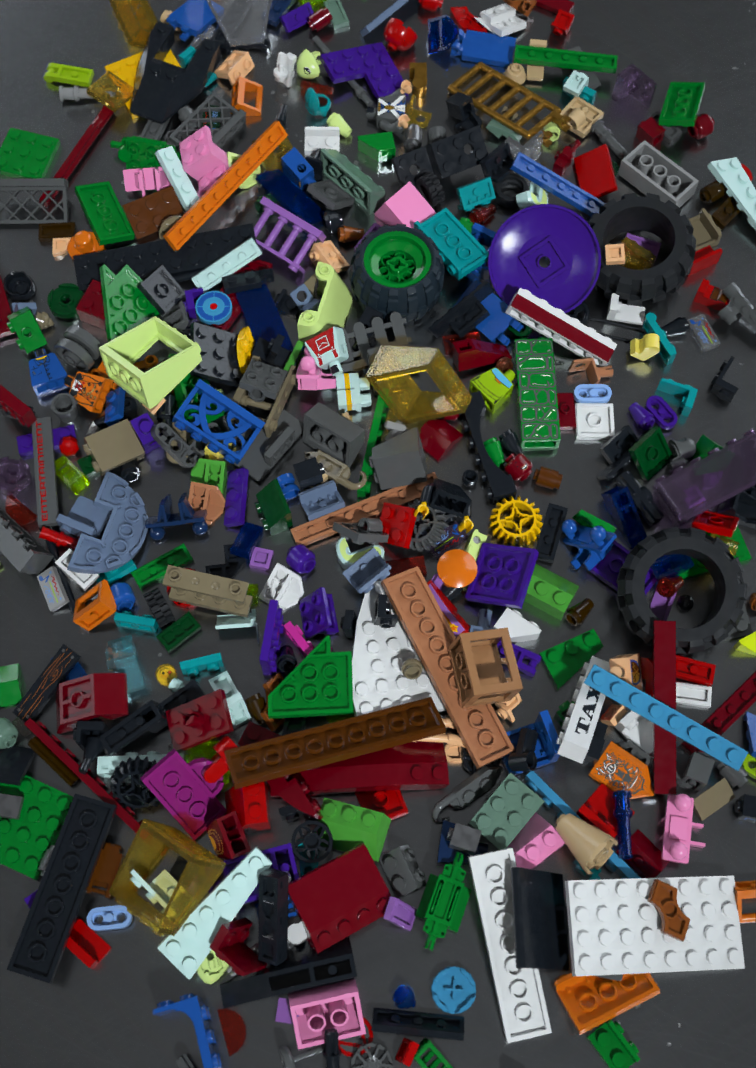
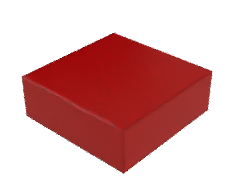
M403 1038L395 1060L410 1067L420 1044Z

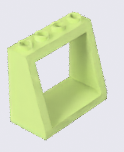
M156 316L99 347L108 378L113 379L114 383L149 409L155 407L202 361L201 348L197 342H193L186 335L181 334L176 328H172L164 320L162 321ZM158 340L178 353L145 373L133 365Z

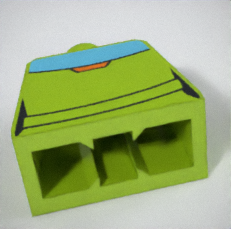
M494 367L470 380L469 390L472 393L481 391L486 408L493 414L512 394L514 387L512 381L516 379V375L511 369L503 374L498 368Z

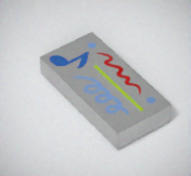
M51 566L37 576L50 611L55 612L70 602L56 567Z

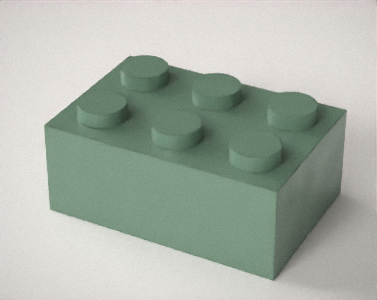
M510 772L470 820L469 824L474 829L482 831L481 835L498 850L506 849L545 801Z

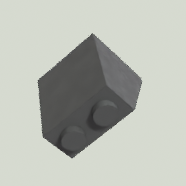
M418 427L412 428L372 448V456H369L371 468H375V482L380 484L381 490L427 481L426 457Z

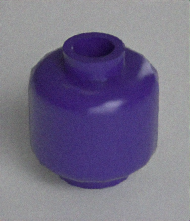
M303 544L295 545L287 552L286 563L298 574L309 573L316 565L315 554Z

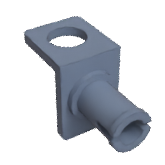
M301 284L290 292L291 298L301 312L318 310L321 300L315 299L305 284ZM299 291H304L306 293V299L304 301H299L297 299V293Z
M480 609L478 626L471 625L469 632L493 629L490 628L492 611L487 609L486 617H484L485 609Z

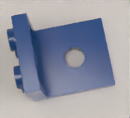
M548 710L539 712L535 723L506 732L515 749L521 728H529L538 732L534 752L537 757L536 768L557 762L560 757L557 754L560 745L556 744L558 735ZM510 754L502 757L508 774L511 772L515 776L527 772L512 771L508 763Z

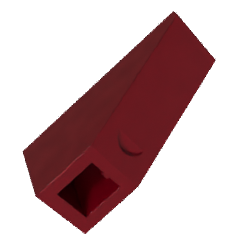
M466 339L452 343L453 362L458 371L497 363L503 357L512 359L504 345L475 339Z

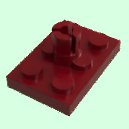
M222 689L165 711L173 749L178 753L234 731L225 691Z

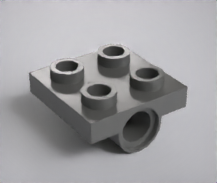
M252 359L239 382V388L249 391V397L255 402H262L265 397L275 400L283 386L288 371Z
M361 518L359 523L334 522L332 530L340 533V537L352 539V542L355 544L363 545L364 542L372 545L388 543L389 535L382 532L383 523L378 518Z

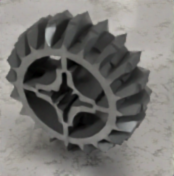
M414 499V504L408 503V507L417 509L420 505L418 499ZM428 505L427 507L429 512H432L434 521L430 520L429 513L424 520H422L423 514L418 513L414 525V534L416 536L415 538L412 536L409 546L411 550L423 552L425 549L430 551L431 546L437 547V541L443 542L441 536L447 535L444 529L449 527L445 523L448 520V517L445 515L446 512L431 508Z

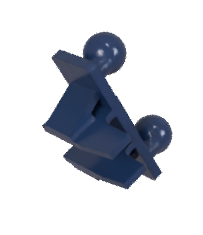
M183 493L179 499V513L171 514L172 499L171 494H168L159 504L158 516L148 517L145 523V527L150 528V537L156 541L163 539L165 536V529L162 526L193 523L192 530L197 535H203L208 530V524L205 522L207 510L194 511L188 501L187 493Z

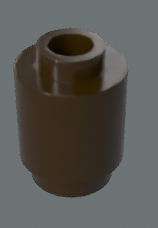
M716 180L701 188L700 199L706 204H711L723 197L727 188L723 183H719Z

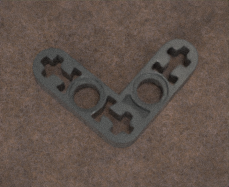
M162 422L152 426L151 436L183 468L194 467L199 458L205 455L204 448L207 444L202 442L203 449L200 451L196 448V440L192 438L187 444L168 424ZM208 423L209 428L213 429L212 433H221L218 424ZM160 428H163L162 433H163L164 435H160V436H159V432H160L159 429H160ZM173 440L177 441L179 445L177 451L172 450L170 446ZM192 453H194V455H192L189 458L190 462L186 463L187 458L185 456H189Z

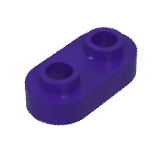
M656 395L649 397L646 401L645 409L654 415L655 422L665 430L674 428L678 420L677 414L662 397Z

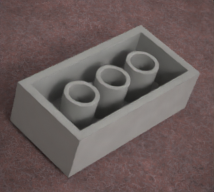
M645 140L621 160L618 175L643 194L659 195L660 201L666 203L670 200L679 208L694 195L699 183L696 178Z

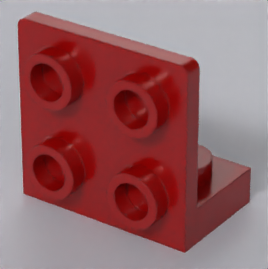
M601 784L579 808L576 814L583 821L615 838L635 812L605 784Z

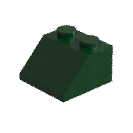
M276 478L256 494L257 502L254 503L258 514L262 513L264 519L261 522L264 530H269L271 536L293 528L291 511Z

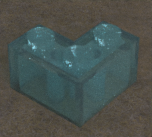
M132 635L108 641V649L105 650L107 658L105 661L108 671L127 674V694L145 689V681L138 662V654Z

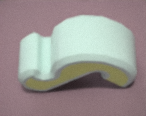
M530 182L529 191L517 194L516 202L521 210L533 205L548 204L547 195L550 192Z
M343 537L339 538L336 544V557L344 570L373 547L383 559L385 551L380 545H371L351 553L347 541Z

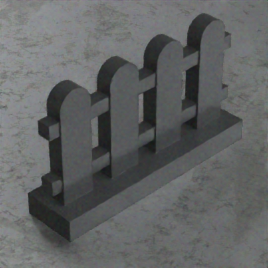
M393 312L390 315L391 322L383 324V320L380 317H375L372 319V327L365 329L362 322H356L353 326L354 332L347 334L345 328L339 327L344 331L349 358L343 361V365H341L343 373H352L369 368L367 350L382 345L387 346L395 361L414 356L413 345L409 346V342H412L411 337L406 336L403 325L407 323L406 318L402 319L399 312ZM392 327L396 341L388 342L385 329ZM374 332L378 346L370 348L367 334ZM356 337L359 351L352 353L349 339ZM398 346V350H390L391 347ZM361 356V360L354 361L355 357Z

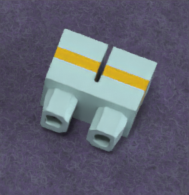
M343 373L335 376L340 415L352 410L361 412V407L372 406L371 393L360 394L361 390H370L369 377H359L358 373Z

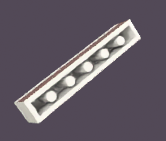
M519 288L505 312L584 359L594 358L597 367L605 366L609 362L617 346L609 337L602 336L595 329L587 327L580 323L578 319L566 315L561 309L549 305L546 300L537 298L526 289Z

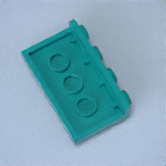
M444 208L421 224L418 221L414 223V228L420 229L426 237H430L434 241L449 274L454 275L458 280L488 261L489 252L447 208Z

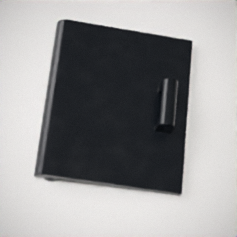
M512 867L511 884L516 968L520 970L569 971L567 944L569 929L567 906H565L563 874Z

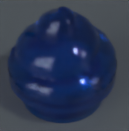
M400 985L392 997L395 1005L400 1009L415 1007L416 1000L413 989L410 986Z

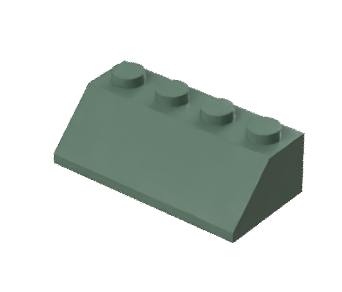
M322 148L320 150L323 175L354 197V202L369 215L385 203V190L383 187L373 182L370 176L365 175L344 154L334 149Z

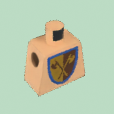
M640 653L617 655L609 659L611 674L643 691Z

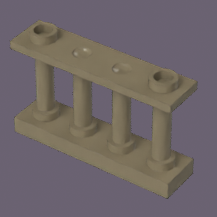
M253 355V360L261 362L260 357ZM291 366L274 404L264 401H253L249 397V391L241 389L239 386L232 401L243 408L249 405L271 411L267 419L259 418L265 422L263 427L268 438L271 437L273 431H276L278 419L291 390L298 383L296 367ZM235 418L231 420L233 426H235L234 424H237V422H239Z
M168 565L162 583L164 586L171 587L169 600L248 618L253 601V596L246 595L249 587L248 582Z

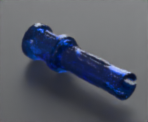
M626 790L612 793V798L615 799L613 815L617 819L619 859L633 858L630 818L633 815V811L630 809L632 793Z

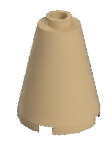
M570 813L562 814L555 822L557 825L556 831L582 869L589 875L593 874L590 871L591 869L596 868L599 870L608 861L614 852L611 847L613 844L616 846L618 844L614 837Z

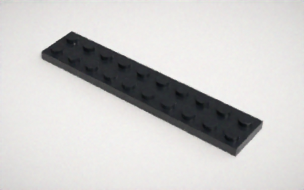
M253 223L193 234L178 251H174L164 239L73 256L78 290H81L83 293L86 292L92 280L101 282L100 267L103 264L115 275L127 264L143 281L161 265L165 267L171 276L205 269L251 237L256 242ZM259 256L252 261L260 260Z

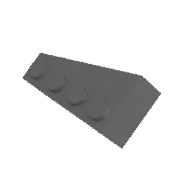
M0 507L1 553L20 573L28 575L41 574L54 555Z

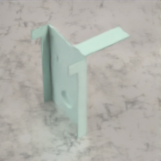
M251 609L252 613H249L248 618L234 614L217 615L216 629L256 626L259 644L255 609Z

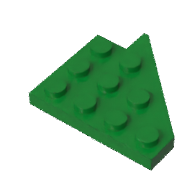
M105 264L100 267L108 342L154 316L157 317L159 312L137 287L143 280L127 264L116 275Z
M330 635L326 636L268 695L269 719L354 715L352 652H331Z

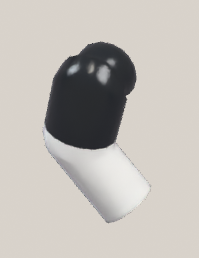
M105 415L92 421L86 436L98 432L102 426L105 428L109 427L104 423Z

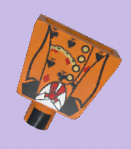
M78 371L75 377L68 375L64 384L71 388L69 394L81 406L90 412L101 414L106 396L114 380Z

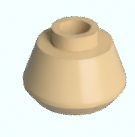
M518 63L510 64L503 74L520 85L526 80L524 67Z

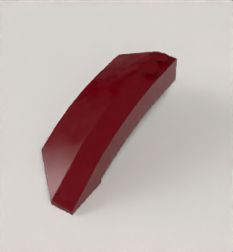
M410 742L291 774L293 778L306 782L311 790L309 792L310 797L368 791L440 790L449 785L448 762L443 743ZM270 786V797H280Z

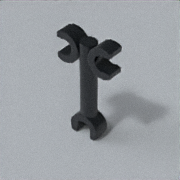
M237 33V37L233 38L226 48L227 55L232 50L239 51L238 48L261 49L263 53H270V39H263L261 42L240 41V34Z

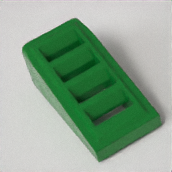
M582 509L572 517L582 526L590 528L602 526L606 531L612 533L617 529L615 526Z
M424 1038L419 1043L414 1061L420 1068H436L440 1063L443 1064L441 1068H453L429 1039ZM429 1048L430 1051L420 1059V1056ZM435 1055L437 1058L427 1067L426 1063Z

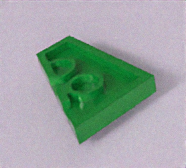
M592 629L539 653L542 657L541 661L557 691L584 666L585 662L588 663L591 657L595 656L603 648V644L596 631Z

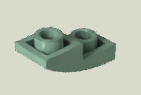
M493 118L486 126L497 138H500L503 134L515 145L523 137Z

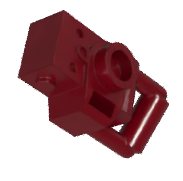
M580 140L572 142L565 146L562 151L556 153L553 166L554 173L559 176L564 174L575 158L576 149L581 146Z

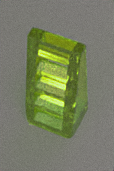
M62 455L55 461L56 476L75 495H78L90 484L86 475L66 456Z

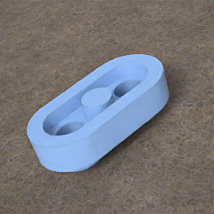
M580 384L574 390V400L577 403H608L612 390L605 384Z
M124 905L96 907L87 915V924L95 931L124 929L133 920L132 911ZM124 913L125 920L120 922L118 916ZM98 916L103 917V921L100 924L96 923Z

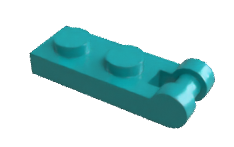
M650 312L646 315L642 328L647 334L655 333L659 335V355L666 365L671 364L677 354L676 348L667 339L665 331L657 324L656 314Z

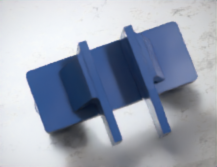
M572 519L565 520L561 526L562 531L566 535L563 542L578 548V554L570 562L576 570L584 564L586 569L590 571L609 553L613 546L612 542L617 538L615 533L606 531L602 526L590 528L577 525Z

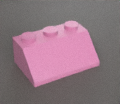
M355 979L288 994L298 1050L325 1044L326 1029L335 1028L338 1032V1040L366 1034Z

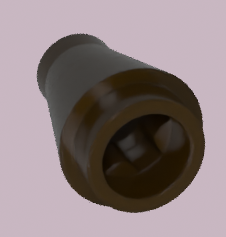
M585 598L583 601L567 609L565 614L566 620L573 626L581 625L594 607V603L589 598Z
M257 693L247 698L245 702L247 709L256 719L259 726L266 723L260 715L266 703L264 697Z

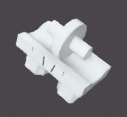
M279 52L277 66L273 70L275 81L285 84L288 88L292 86V79L295 75L294 64L297 61L296 55L290 52L287 54Z

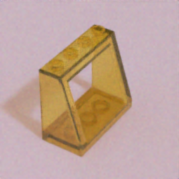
M381 345L365 375L401 423L408 424L465 413L472 399L471 394L438 348ZM426 371L441 392L421 391L409 374Z
M144 818L112 883L109 893L115 897L114 901L127 907V912L138 916L142 924L152 927L151 931L154 934L162 937L165 934L175 936L221 875L227 863L176 827ZM170 848L188 862L164 913H161L136 893L138 888L130 880L132 877L130 871L134 869L145 880Z

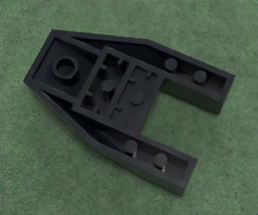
M158 21L149 35L137 67L130 113L160 124L165 123L202 92L221 60V43L205 38L187 68L183 69L163 61L175 43L174 26Z

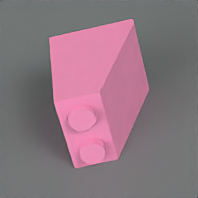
M410 181L374 213L378 219L388 226L404 224L410 228H414L416 221L421 224L437 214Z

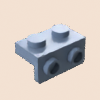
M334 480L298 494L301 508L309 521L346 507Z

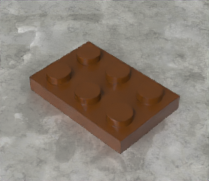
M173 186L122 205L137 240L159 232L160 225L166 218L174 215H184Z

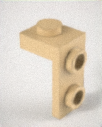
M530 39L529 46L546 48L547 40ZM527 64L526 80L543 81L544 66Z

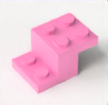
M206 125L179 143L183 170L198 181L199 193L202 196L229 169L227 153L212 142L211 130Z

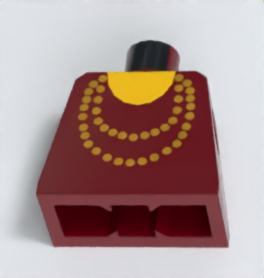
M236 811L215 819L206 828L218 858L232 860L251 851Z

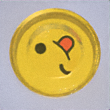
M163 664L157 668L155 676L161 685L169 686L171 680L177 678V672L172 665Z

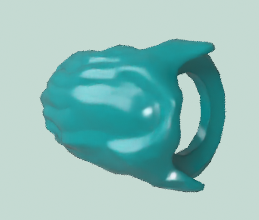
M309 87L305 94V107L313 116L326 117L331 107V100L324 94H316L314 89ZM323 97L328 101V103L325 106L320 107V102L318 98Z

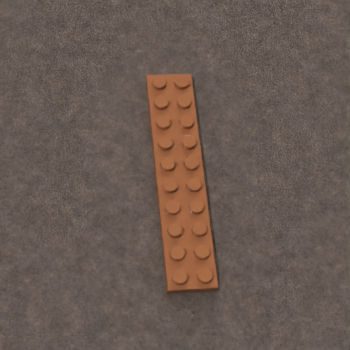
M416 566L382 580L381 585L476 768L483 767L515 751L491 704L462 708L448 647L456 637L419 567Z

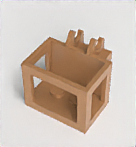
M508 627L460 633L448 647L462 708L510 701L523 689ZM500 640L502 642L505 658H500L497 646ZM502 664H507L510 678H505Z

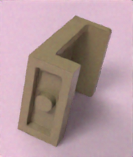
M705 208L700 209L697 216L689 219L694 228L693 236L696 238V251L709 245L711 247L717 246L722 236L721 229L716 226L711 214L707 213Z
M128 419L84 437L83 449L87 456L91 455L93 469L96 473L99 472L101 476H105L106 472L134 459L139 461L145 457V451Z

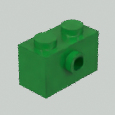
M28 307L7 316L9 322L6 324L11 333H16L18 339L15 341L20 350L24 349L28 354L48 344Z

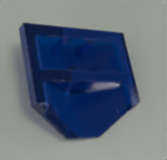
M446 14L428 19V54L449 50L457 40L459 29L449 15Z
M671 554L658 558L650 568L656 581L676 577L692 568L694 563L689 556Z

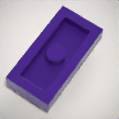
M306 2L279 18L286 33H289L309 21L308 17L314 12L310 2Z

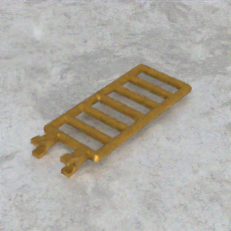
M483 62L477 63L447 88L452 94L460 92L470 96L494 77L499 82L479 98H472L475 108L526 139L534 136L547 148L552 144L549 138L553 136V133L542 130L543 127L552 121L559 125L564 132L570 129V125L567 123L571 121V117L567 115L562 116L560 114L561 108ZM479 70L487 73L464 92L457 89ZM508 85L512 88L490 107L482 104L503 86ZM518 92L525 95L524 98L503 115L496 112L498 108ZM531 100L538 103L516 123L509 120L512 115ZM547 108L552 111L529 131L522 128L525 123L542 109Z

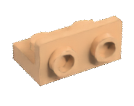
M234 50L214 73L217 75V78L228 79L233 86L238 77L245 78L255 67V64L248 52Z
M331 240L324 241L323 243H314L308 254L315 267L318 262L327 263L337 273L348 271L350 267Z

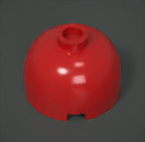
M390 18L383 33L384 40L387 43V47L393 52L396 50L400 52L407 51L414 45L418 36L409 26L408 28L404 27V22L396 18Z

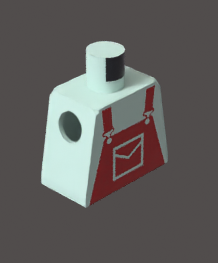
M334 326L304 342L319 368L330 369L332 376L343 373L340 363L347 360L349 355L342 328Z

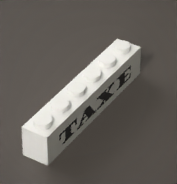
M594 656L591 657L589 663H584L581 674L584 676L580 675L576 685L580 689H575L571 700L575 703H570L566 714L570 718H565L561 728L565 732H560L556 744L560 745L557 754L581 764L589 750L606 697L584 684V681L594 664L610 673L609 662Z

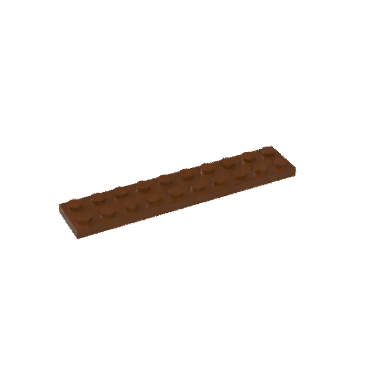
M429 697L226 750L224 753L234 788L238 789L446 733V726L432 698Z

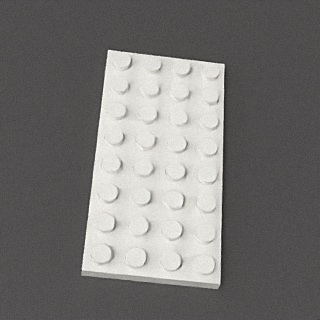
M734 876L565 881L572 976L745 969L739 913L737 911L734 891ZM655 879L677 888L678 906L682 913L690 918L684 941H678L660 932V915L657 909L647 901Z

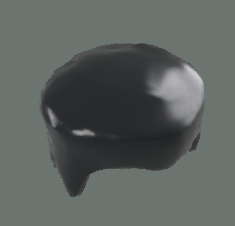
M12 271L4 278L3 284L6 294L14 301H25L36 292L34 281L24 271Z

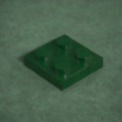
M657 426L652 427L629 449L642 479L646 481L651 479L673 458L660 427Z

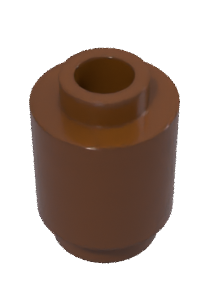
M540 466V469H535L533 480H536L535 485L552 490L554 488L559 489L563 474H559V471Z

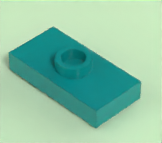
M131 559L128 563L115 570L98 573L99 578L96 581L99 583L105 579L110 585L136 570L137 567Z

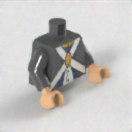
M404 80L401 83V88L392 94L379 97L377 107H367V117L377 118L378 129L386 132L392 131V133H404V129L408 128L409 124L407 122L410 121V118L405 114V93H412L409 80Z

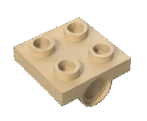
M576 96L560 113L562 116L567 115L571 117V121L567 123L570 125L569 130L583 139L590 132L592 125L604 116L603 111Z

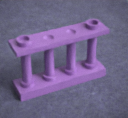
M263 196L260 203L264 207V212L254 226L255 237L258 236L269 216H272L273 213L278 216V222L264 243L256 239L257 245L288 264L287 268L297 273L299 271L304 274L305 270L300 266L301 261L313 242L319 240L323 243L326 235L321 230ZM289 222L293 225V230L279 252L270 247L284 224ZM304 231L307 233L308 238L292 261L285 257L298 234Z

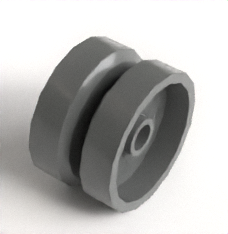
M70 325L64 332V338H60L54 345V350L69 366L80 372L87 373L94 365L93 360H98L101 356L99 347L102 345L88 331L79 326Z

